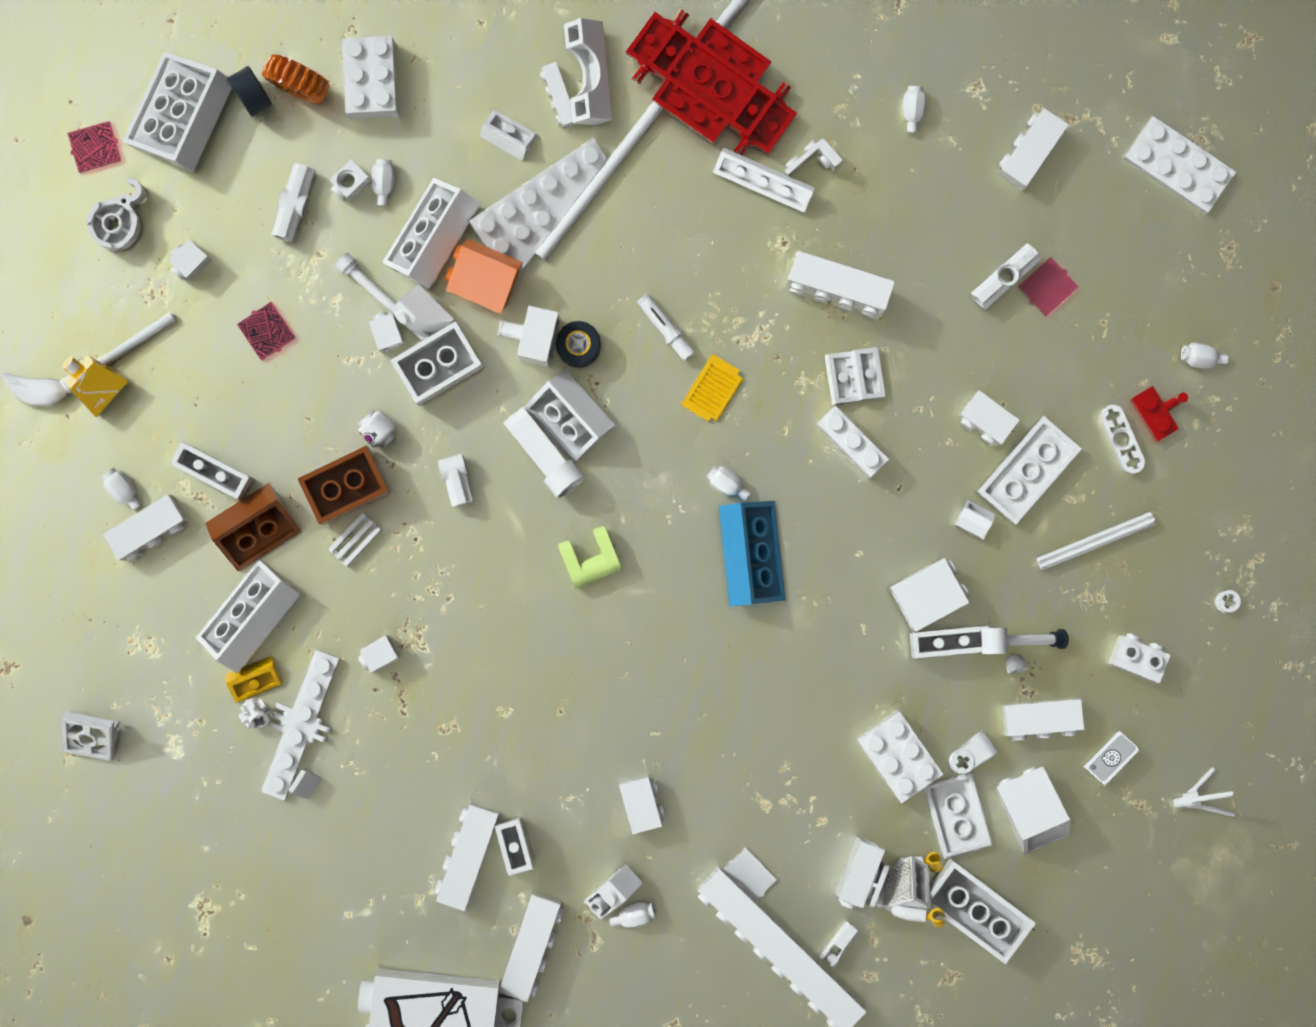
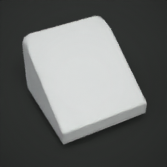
M303 769L289 788V792L308 799L320 783L321 778L309 769Z

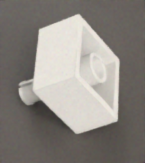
M528 305L523 325L501 320L498 336L519 340L517 356L520 361L549 367L560 323L559 313Z

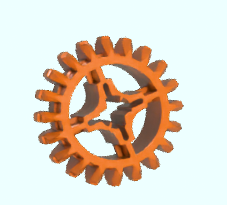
M272 54L265 62L262 75L265 80L275 85V87L311 104H320L326 98L330 84L327 79L323 78L316 71L293 59L291 60L277 54Z

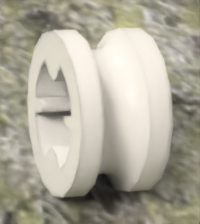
M1226 590L1217 595L1215 604L1220 612L1231 613L1240 607L1241 600L1235 591ZM1230 595L1232 597L1231 602L1234 605L1233 607L1228 606L1226 608L1224 607L1225 602L1222 599Z

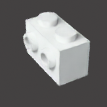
M1127 633L1126 637L1118 636L1108 664L1151 682L1160 683L1171 656L1164 652L1165 648L1155 643H1151L1150 646L1140 643L1142 638Z

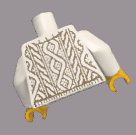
M931 852L924 859L922 856L899 859L894 867L888 871L882 886V892H880L875 905L878 908H884L892 912L895 917L904 920L924 923L925 920H930L935 927H944V921L935 920L938 916H946L942 909L935 908L931 912H926V910L931 908L928 866L932 872L941 871L943 866L939 862L941 861L940 855L936 852Z

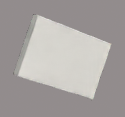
M972 772L934 781L924 788L943 859L993 846Z

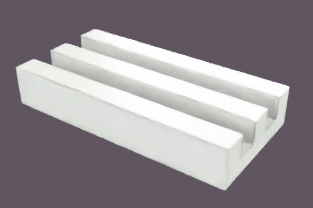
M362 512L328 550L348 567L382 529ZM364 520L366 524L339 552L337 548ZM372 527L374 530L346 559L344 554Z

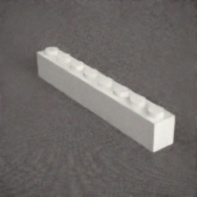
M719 866L698 887V891L701 893L698 898L707 907L713 905L719 911L716 915L726 925L731 923L736 927L735 934L744 943L749 940L755 946L753 951L763 961L767 958L774 965L771 969L780 978L786 976L792 982L790 987L799 996L804 994L811 1001L808 1005L817 1014L823 1012L829 1018L826 1022L831 1027H853L866 1013L865 1008Z

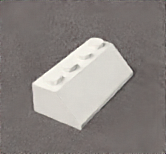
M433 178L382 263L414 283L430 289L445 262L450 258L457 242L462 238L463 232L469 224L468 221L476 215L480 203L463 190Z
M259 559L198 634L196 639L216 661L238 674L301 594L288 581Z

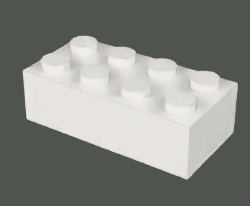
M797 250L786 287L790 288V292L793 294L804 296V293L813 295V299L818 302L828 303V301L838 303L837 307L847 311H852V308L862 311L861 314L863 316L876 319V316L881 317L885 312L895 281Z
M951 858L929 885L931 909H942L946 915L943 917L1005 965L1036 924Z

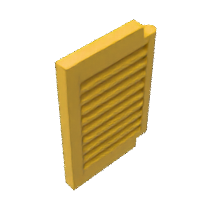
M712 354L681 405L708 422L711 418L718 422L744 380L738 375L740 370Z

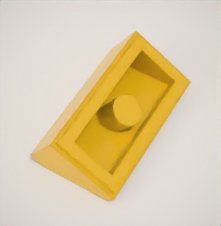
M272 656L242 667L238 674L231 671L225 675L226 685L235 703L283 685Z

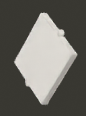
M747 848L734 860H729V865L723 869L754 901L760 896L763 897L765 895L764 892L777 880Z

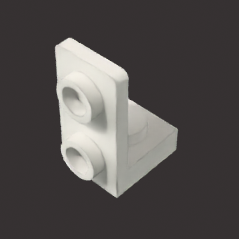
M824 138L818 142L813 140L804 148L805 154L799 159L797 156L793 157L785 165L787 169L784 174L790 177L816 153L819 155L817 157L819 162L826 169L830 167L833 171L841 165L843 160Z

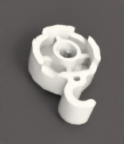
M128 178L127 183L136 188L134 195L127 196L121 194L117 198L104 200L101 203L98 202L89 211L87 225L91 238L105 249L112 251L124 250L132 246L139 237L141 222L134 206L142 203L146 196V190L141 183L133 178ZM118 219L119 226L111 230L110 222H116Z

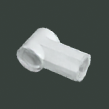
M463 454L438 460L443 481L446 482L452 507L473 502L467 479L468 470Z

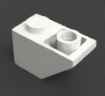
M625 864L590 894L584 902L601 920L625 902L643 882Z

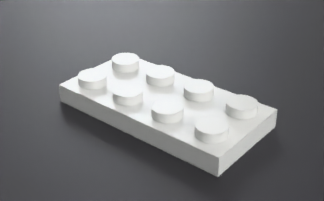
M1154 116L1150 118L1123 158L1204 214L1210 211L1236 173V171Z
M1042 416L979 488L977 493L1011 523L1016 525L1082 448L1045 416Z

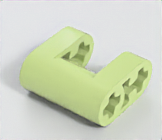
M604 525L593 530L602 553L579 563L570 540L558 544L575 588L622 570Z

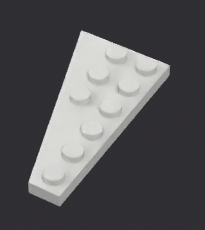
M592 138L468 222L484 246L523 262L521 272L607 161V158L595 139Z

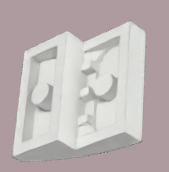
M878 347L824 356L832 405L886 397Z

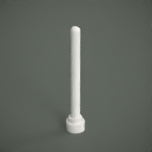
M349 253L341 257L336 263L335 268L341 274L351 275L392 313L396 303L357 268L355 259ZM411 330L421 341L431 336L425 331Z

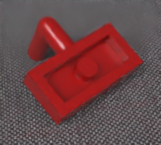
M1151 386L1131 398L1130 401L1155 442H1158L1179 429L1169 411L1185 403L1188 400V395L1182 392L1163 403L1155 388Z

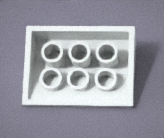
M164 52L123 142L173 165L194 172L231 92L232 85L228 80L229 77L217 69Z

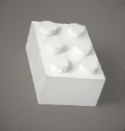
M393 37L342 38L345 113L348 118L399 117L396 44Z
M456 321L390 360L418 406L484 368Z
M898 710L855 738L901 804L943 775Z

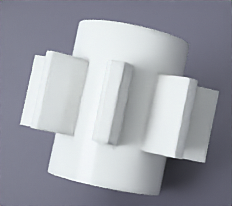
M256 698L248 699L240 707L243 713H240L238 716L242 724H246L248 729H260L270 721L268 714L272 713V710L262 698L259 700Z

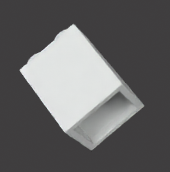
M1036 767L1024 771L1022 776L1015 779L1013 777L1007 778L997 786V795L1024 855L1070 836V819L1044 767L1038 769Z

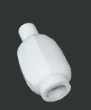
M908 86V91L903 96V116L908 122L907 132L917 133L918 122L923 119L927 98L923 92V87Z
M377 159V163L372 167L371 182L373 191L378 195L377 205H387L388 195L394 189L395 168L392 166V160Z
M1193 342L1189 346H1183L1181 360L1186 361L1192 367L1212 368L1217 363L1226 365L1228 363V355L1219 354L1217 349L1210 345Z
M714 465L706 477L710 480V484L714 489L726 496H738L745 501L750 495V492L743 488L741 478L727 467L721 466L718 468Z
M112 468L102 476L104 489L115 501L122 504L127 503L132 510L141 505L135 498L136 490L133 483L124 472L116 471Z
M640 901L624 907L619 915L610 917L609 920L612 927L623 925L626 928H635L650 923L652 918L657 917L653 903Z

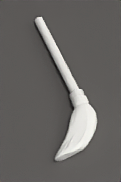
M171 312L167 313L98 359V361L108 366L174 322L176 318ZM2 373L3 379L16 398L30 405L50 406L59 403L68 393H72L65 383L69 376L59 381L56 379L24 378L9 373Z

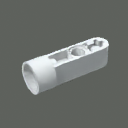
M523 407L503 422L546 476L544 483L557 499L567 495L584 480L585 476L572 460L566 461Z

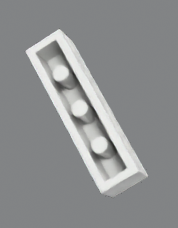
M554 62L541 67L542 72L540 75L542 81L547 83L545 89L548 96H552L553 101H551L553 110H557L558 116H556L558 124H562L563 129L575 125L576 123H573L571 101L557 63Z

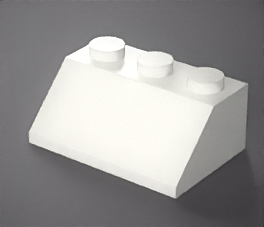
M566 369L551 378L524 407L567 458L574 463L615 426Z

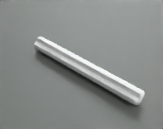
M1151 512L1143 514L1037 558V564L1041 570L1048 569L1156 524L1155 518Z

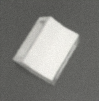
M967 500L954 526L982 540L991 527L996 514Z

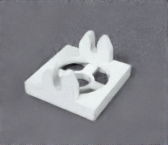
M64 711L61 717L63 752L113 761L115 744L120 733V728H118L120 720L114 719L112 721L77 714L75 711ZM76 725L83 726V730L80 732L74 731ZM92 728L100 729L106 735V738L97 736L92 732ZM81 736H90L94 741L87 742ZM96 744L104 745L100 747H94Z

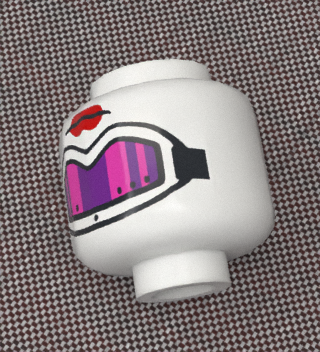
M372 410L359 422L360 435L372 447H377L380 444L385 447L395 438L392 433L395 431L396 425L383 411L375 412Z

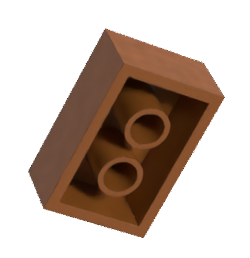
M368 446L353 451L298 478L299 484L319 525L323 526L391 493Z

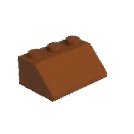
M267 483L205 523L212 541L237 571L301 532L299 525L282 498L270 483Z

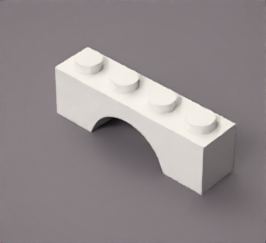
M580 18L564 24L566 49L577 58L583 72L582 88L575 97L571 98L573 123L596 126L611 121L603 22Z

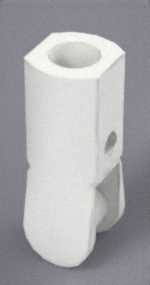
M846 921L819 958L821 960L823 958L826 959L833 968L860 931ZM834 944L840 948L837 955L830 950Z

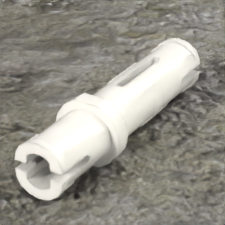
M646 294L637 302L666 339L664 342L667 345H671L683 361H686L695 353L682 336L683 332L681 329L677 330L649 294ZM652 310L657 314V316L661 319L665 326L660 322V320L656 317Z

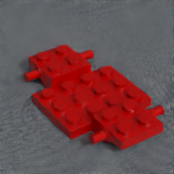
M681 9L673 21L665 19L657 12H654L626 50V55L635 60L640 66L632 80L641 84L647 73L654 74L662 79L664 83L654 95L652 101L710 143L714 144L727 126L742 139L733 150L735 153L739 152L743 156L751 145L768 155L797 115V112L788 107L783 100L791 89L789 85L785 88L787 83L782 82L775 94L758 83L772 61L712 18L708 20L695 38L681 27L690 16Z

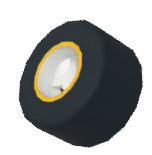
M249 66L228 78L251 117L272 105V102Z
M570 322L563 326L557 334L555 342L557 353L562 361L571 367H587L594 363L600 355V336L596 329L587 322Z

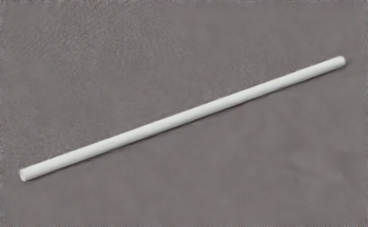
M733 0L716 22L727 29L749 0ZM654 102L649 106L535 254L545 261L663 109Z

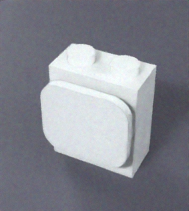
M945 558L926 566L889 587L913 632H917L969 603L967 597L970 596L968 590L963 583H958L954 576L957 574L953 563L951 561L947 562Z
M858 836L856 837L835 892L841 905L853 910L857 906L863 908L865 903L872 908L875 906L889 869V865L881 861L885 850L880 845Z

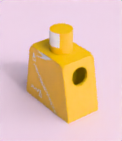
M91 356L86 357L82 363L73 357H69L62 366V369L70 374L65 383L96 418L128 382L120 372Z

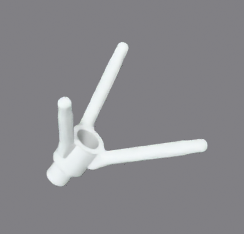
M1211 768L1194 787L1188 790V793L1182 794L1183 797L1173 799L1176 809L1186 806V809L1193 807L1231 817L1236 816L1235 812L1201 803L1202 801L1234 796L1233 791L1199 796L1198 790L1216 771L1215 768Z

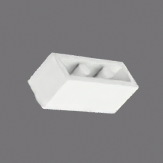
M1045 108L1042 109L1040 114L1034 112L1027 122V125L1030 126L1027 133L1023 134L1021 132L1012 144L1016 149L1011 155L1006 153L999 163L1002 169L998 175L1022 191L1027 187L1069 125Z
M836 406L815 425L868 479L889 460Z
M181 442L170 465L238 500L244 499L254 478L184 442Z
M167 494L107 531L103 536L118 560L131 562L142 555L140 551L144 548L149 547L151 549L162 543V537L169 533L174 535L185 528L183 524L188 522V519L174 496Z
M989 626L909 633L912 658L982 652L981 628H989Z
M1078 698L1002 705L1004 735L1011 736L1012 741L1026 740L1027 735L1037 734V738H1050L1053 732H1062V736L1078 735L1077 730H1084L1082 702Z

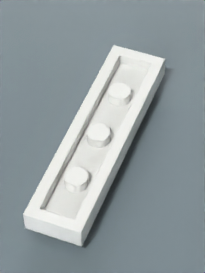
M724 147L713 171L715 174L801 212H805L815 190L814 187Z

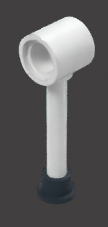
M981 628L982 654H1008V646L1049 644L1051 647L1065 649L1069 643L1068 633L1064 629H1058L1056 632L1041 635H1008L1007 628Z

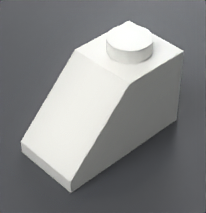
M419 284L400 298L392 311L396 319L409 330L437 333L452 324L454 320Z

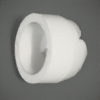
M1019 654L1010 655L1006 660L1008 674L1028 669L1024 657Z

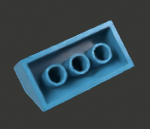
M775 501L744 502L719 506L729 607L786 601Z

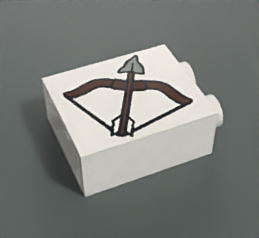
M379 968L374 976V982L361 981L358 1012L370 1013L369 1027H495L500 980Z

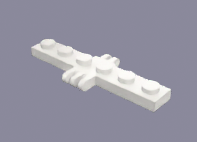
M316 649L294 707L276 703L275 707L283 710L284 713L282 715L273 712L271 717L281 720L280 724L270 721L268 726L284 733L261 792L285 801L308 742L315 744L316 740L327 742L328 737L320 735L319 732L321 730L330 733L332 728L322 725L324 720L318 718L340 658Z

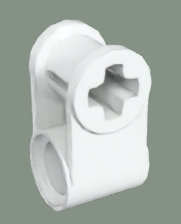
M982 730L950 755L948 765L953 772L966 774L979 764L987 761L998 750ZM957 757L966 758L964 762L965 768L956 766L959 762Z

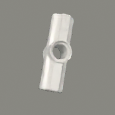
M294 163L287 187L283 189L278 203L279 212L272 231L273 236L285 241H294L300 219L304 217L308 208V194L316 172L315 169Z
M1026 243L971 293V296L979 306L986 310L1042 258L1033 246ZM1001 271L1010 272L1012 281L1004 282L1000 278Z

